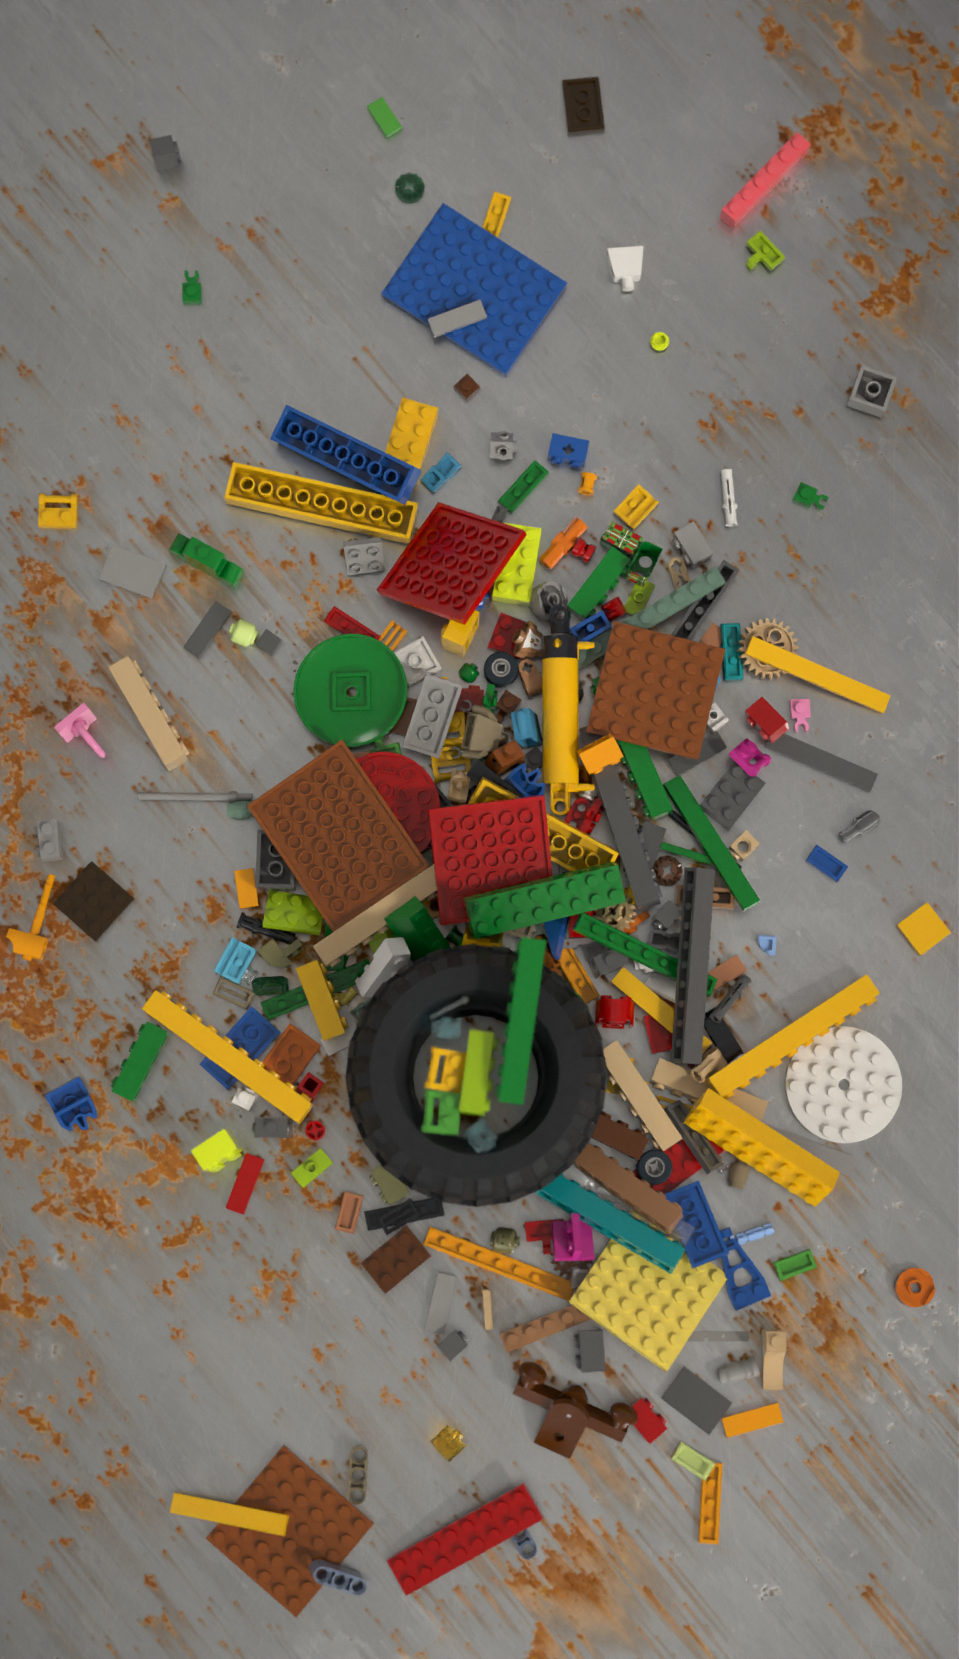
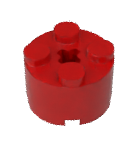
M601 995L600 999L596 1001L595 1024L598 1026L601 1023L602 1028L624 1029V1025H629V1028L634 1027L635 1003L628 996L612 999L610 995Z

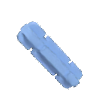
M766 1223L763 1227L758 1226L746 1230V1233H737L736 1240L739 1245H742L747 1240L750 1242L764 1237L765 1234L766 1236L774 1233V1229L771 1223Z

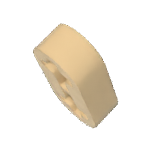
M678 557L671 559L668 571L673 587L677 590L681 587L677 586L680 582L679 577L682 578L683 583H688L691 580L684 560ZM675 562L677 563V565H681V567L679 568L680 574H677V570L675 568L672 569Z

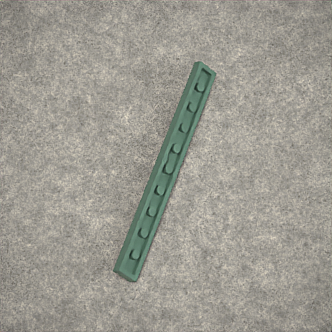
M715 566L621 623L650 629L723 586L726 582ZM612 628L589 641L595 643L594 648L579 649L578 671L605 656Z

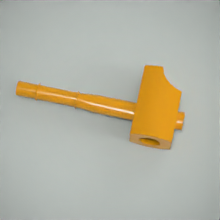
M48 874L30 932L26 933L11 928L8 930L6 937L13 944V952L21 955L23 960L31 961L33 958L42 961L45 955L48 939L38 935L55 875Z

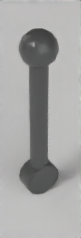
M462 996L456 1003L429 1016L430 1019L433 1020L460 1004H467L468 998Z

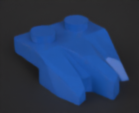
M523 763L504 779L505 782L524 797L544 794L546 784L536 783V780L541 775L539 768L531 773H526L527 766Z
M80 1076L45 1094V1098L51 1106L60 1126L68 1131L73 1129L74 1123L81 1130H87L86 1118L88 1116L97 1118L93 1100Z

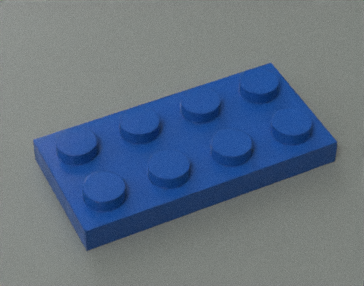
M251 1006L225 1036L234 1042L232 1044L233 1047L237 1050L239 1047L243 1048L249 1053L247 1057L254 1061L281 1032ZM207 1057L200 1063L227 1090L238 1081Z
M699 1181L664 1194L666 1196L665 1199L671 1203L673 1201L682 1208L683 1218L675 1228L692 1269L729 1255Z

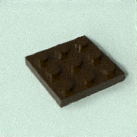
M91 861L53 905L97 943L135 899Z

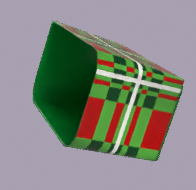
M642 542L630 564L626 579L644 587L650 576L648 572L651 574L663 549L650 542ZM647 556L652 560V565L644 568L639 564V559ZM634 571H641L645 577L634 573Z

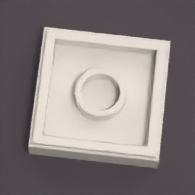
M424 636L393 652L403 666L409 688L424 680L426 674L433 675L442 670Z

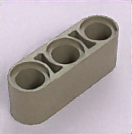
M363 1445L354 1446L350 1452L348 1500L353 1505L362 1504L366 1497L368 1450ZM357 1449L362 1450L365 1454V1457L361 1460L354 1457L353 1453ZM361 1470L364 1477L361 1480L354 1479L353 1471ZM354 1490L361 1491L363 1497L360 1500L352 1498L351 1493Z

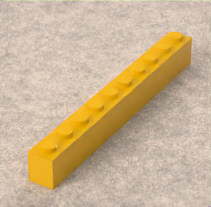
M866 974L706 1080L712 1091L725 1099L730 1098L735 1094L733 1090L740 1087L742 1090L751 1084L749 1080L753 1077L759 1079L767 1073L765 1069L772 1066L774 1069L783 1063L781 1060L783 1057L788 1056L790 1058L799 1052L797 1048L802 1045L806 1048L815 1042L813 1038L818 1034L820 1037L830 1032L829 1027L832 1025L837 1027L846 1021L844 1017L850 1014L853 1017L862 1011L860 1007L865 1003L869 1006L877 1001L876 996L880 992Z
M155 990L143 1006L142 1010L300 1125L313 1107V1104L310 1103L312 1100L303 1092L299 1095L294 1091L296 1087L288 1081L285 1084L279 1080L281 1076L273 1070H270V1072L266 1071L263 1068L265 1065L256 1058L254 1061L248 1058L249 1053L243 1048L239 1047L237 1050L232 1046L233 1041L226 1036L223 1038L216 1034L218 1030L211 1025L207 1027L201 1023L202 1019L194 1013L189 1015L185 1012L187 1008L181 1003L177 1002L174 1004L170 1001L172 997L162 990L159 993Z

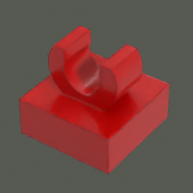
M615 597L601 606L610 623L627 614L619 597Z

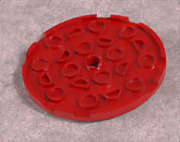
M374 752L357 758L356 760L418 850L422 853L431 843L428 809L441 807L437 788L429 774L412 759L397 753Z

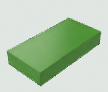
M383 97L367 105L368 111L386 138L402 129L401 124Z
M810 1249L773 1262L780 1281L817 1268Z

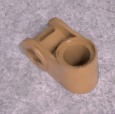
M522 660L518 666V675L526 695L530 698L542 692V677L532 660ZM524 665L531 668L529 673L523 671Z

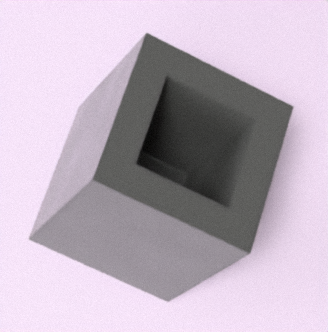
M454 1330L437 1347L452 1361L468 1346L466 1343L468 1338L461 1330L459 1332Z

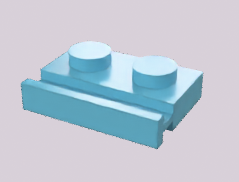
M232 937L214 972L239 985L257 950Z

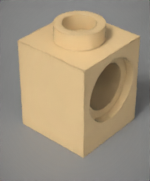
M746 830L728 849L736 861L739 859L742 862L760 843ZM739 843L747 845L746 852L739 851Z

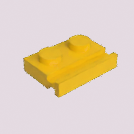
M638 484L613 513L634 531L659 504V501H656L650 493Z

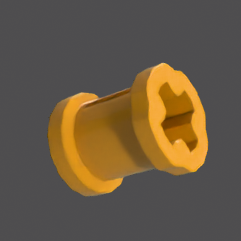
M582 472V479L577 492L592 496L594 494V481L597 479V475Z

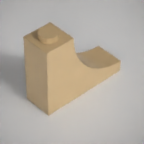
M761 1329L763 1390H783V1363L785 1353L787 1352L786 1331L781 1329Z

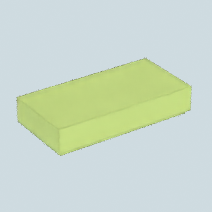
M683 1442L680 1443L671 1458L705 1481L716 1464Z

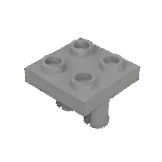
M372 536V538L367 537V539L361 540L354 538L353 541L349 539L343 542L348 575L385 571L381 537Z

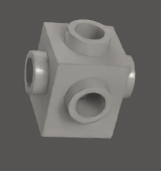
M505 431L499 433L491 432L490 458H498L500 460L512 459V453L516 452L517 441H513V433Z

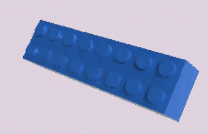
M288 405L285 406L270 438L406 505L422 470Z

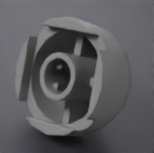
M555 581L543 582L537 585L531 593L530 606L532 611L543 619H550L549 612L555 605L565 607L568 604L565 589ZM558 611L556 618H560L564 615V612Z

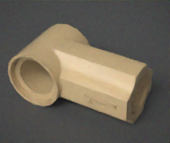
M718 1047L711 1048L705 1052L701 1064H696L691 1069L690 1075L693 1080L703 1083L713 1073L727 1066L728 1063Z

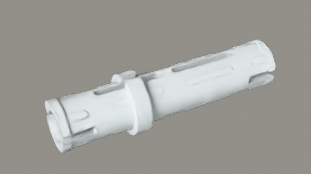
M723 469L720 471L724 501L722 510L725 511V525L733 527L737 525V504L734 497L732 469Z

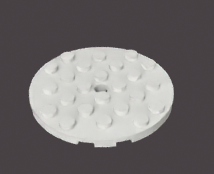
M854 1027L829 1028L830 1032L822 1037L818 1034L813 1038L815 1042L806 1048L803 1045L797 1049L799 1052L792 1056L785 1077L787 1101L799 1123L813 1135L823 1140L834 1143H854L866 1140L885 1128L898 1109L902 1095L900 1068L890 1049L873 1034ZM845 1079L848 1081L849 1087L847 1090L839 1088L838 1083L840 1080Z

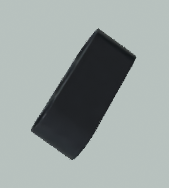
M714 1007L705 1013L704 1029L715 1047H718L728 1063L727 1065L743 1056L744 1052L723 1018L720 1023H715L710 1019L709 1016L715 1010Z

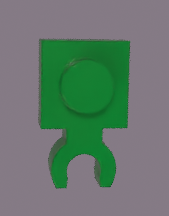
M185 270L184 276L188 283H182L183 303H202L201 283H196L199 279L198 270H195L194 277H189L188 270Z
M800 482L793 501L810 508L811 504H814L818 510H823L825 506L820 505L819 501L824 500L827 502L828 497L826 495H816L818 489Z

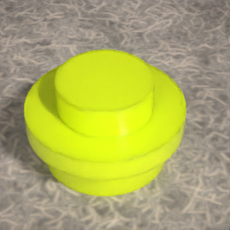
M657 332L652 335L650 344L653 349L662 351L668 347L669 338L665 333Z

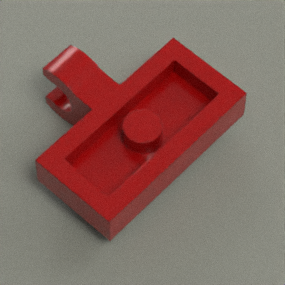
M596 798L591 809H588L585 814L586 818L579 830L586 834H591L596 825L593 821L598 823L604 810L602 800Z
M564 1218L525 1222L526 1242L542 1241L543 1255L551 1254L550 1240H553L551 1224L553 1221H564Z

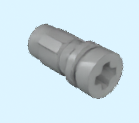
M755 1356L748 1358L749 1360L747 1361L743 1359V1362H732L725 1364V1367L717 1369L721 1383H731L745 1377L749 1379L752 1375L754 1377L760 1376Z

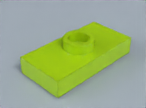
M647 581L644 587L637 584L634 585L624 606L628 615L633 616L645 609L655 584Z
M320 1148L291 1174L301 1187L304 1188L332 1165L333 1162Z

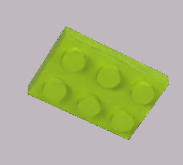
M269 890L263 928L320 936L323 917L308 895Z

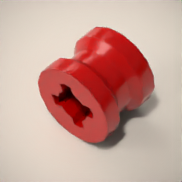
M318 1121L309 1122L305 1128L306 1136L311 1140H320L325 1134L324 1125Z

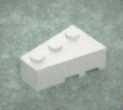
M403 937L385 939L373 955L374 959L371 964H367L364 967L365 972L363 975L357 977L355 983L362 998L373 997L383 982L393 977L398 970L408 963L411 953Z

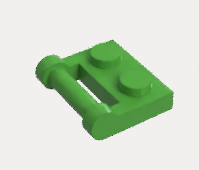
M425 1090V1115L421 1132L458 1135L461 1093ZM434 1099H440L438 1126L432 1125Z

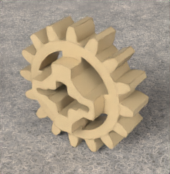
M624 894L625 903L595 910V913L599 914L595 919L624 932V927L630 929L629 923L635 922L632 916L637 915L633 911L636 905L632 904L633 899Z

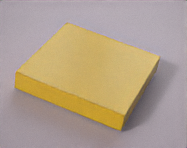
M928 902L896 925L919 956L951 933Z

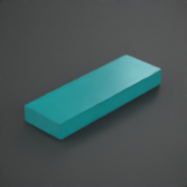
M740 623L720 624L721 648L725 649L722 661L723 681L743 680L742 659H739L742 652L737 651V649L741 648V645L738 644V641L741 640Z

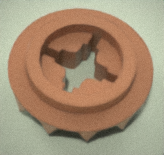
M669 855L659 857L653 866L657 877L654 880L660 885L672 886L682 876L681 863L675 857ZM672 864L671 872H673V874L668 873L663 878L662 876L664 875V870L662 869V867L664 866L667 868L668 865Z

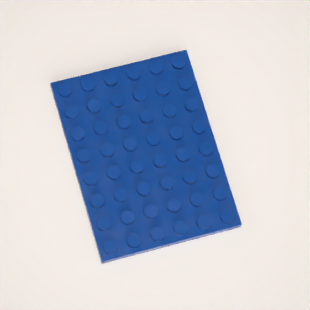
M442 203L382 291L381 296L429 327L428 318L481 300L487 319L443 334V336L506 376L567 286V282L445 203Z

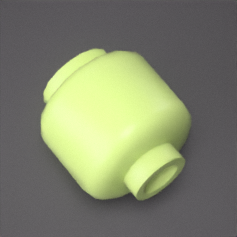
M240 619L236 624L232 623L228 633L231 634L232 642L247 647L249 644L253 645L258 631H256L254 624Z

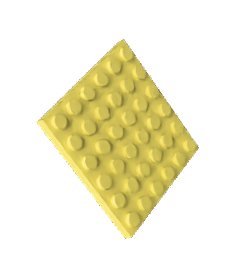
M631 1209L629 1211V1214L635 1220L645 1222L652 1230H658L667 1239L677 1241L682 1245L681 1241L675 1236L666 1234L635 1210ZM611 1239L569 1300V1303L664 1372H667L727 1279L725 1272L711 1262L692 1269L685 1251L672 1274H669Z

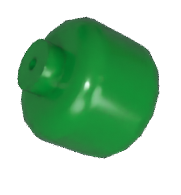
M464 663L458 671L459 677L467 683H473L479 676L478 667L473 663L471 665Z

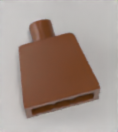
M513 740L492 751L483 764L498 776H501L516 768L519 764H523L525 755L517 742Z

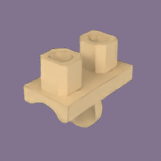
M452 769L447 799L452 804L461 805V803H466L470 778L466 775L467 772H460L457 769Z

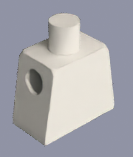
M643 246L608 248L607 259L613 281L615 283L622 282L623 291L634 290L633 282L640 281Z

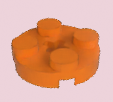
M908 1268L897 1277L895 1293L899 1300L907 1306H924L933 1299L935 1294L933 1278L923 1269ZM918 1282L920 1291L912 1293L910 1285Z

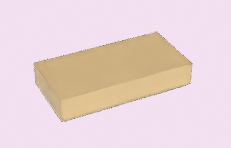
M482 1289L485 1330H491L493 1328L491 1291L489 1289Z

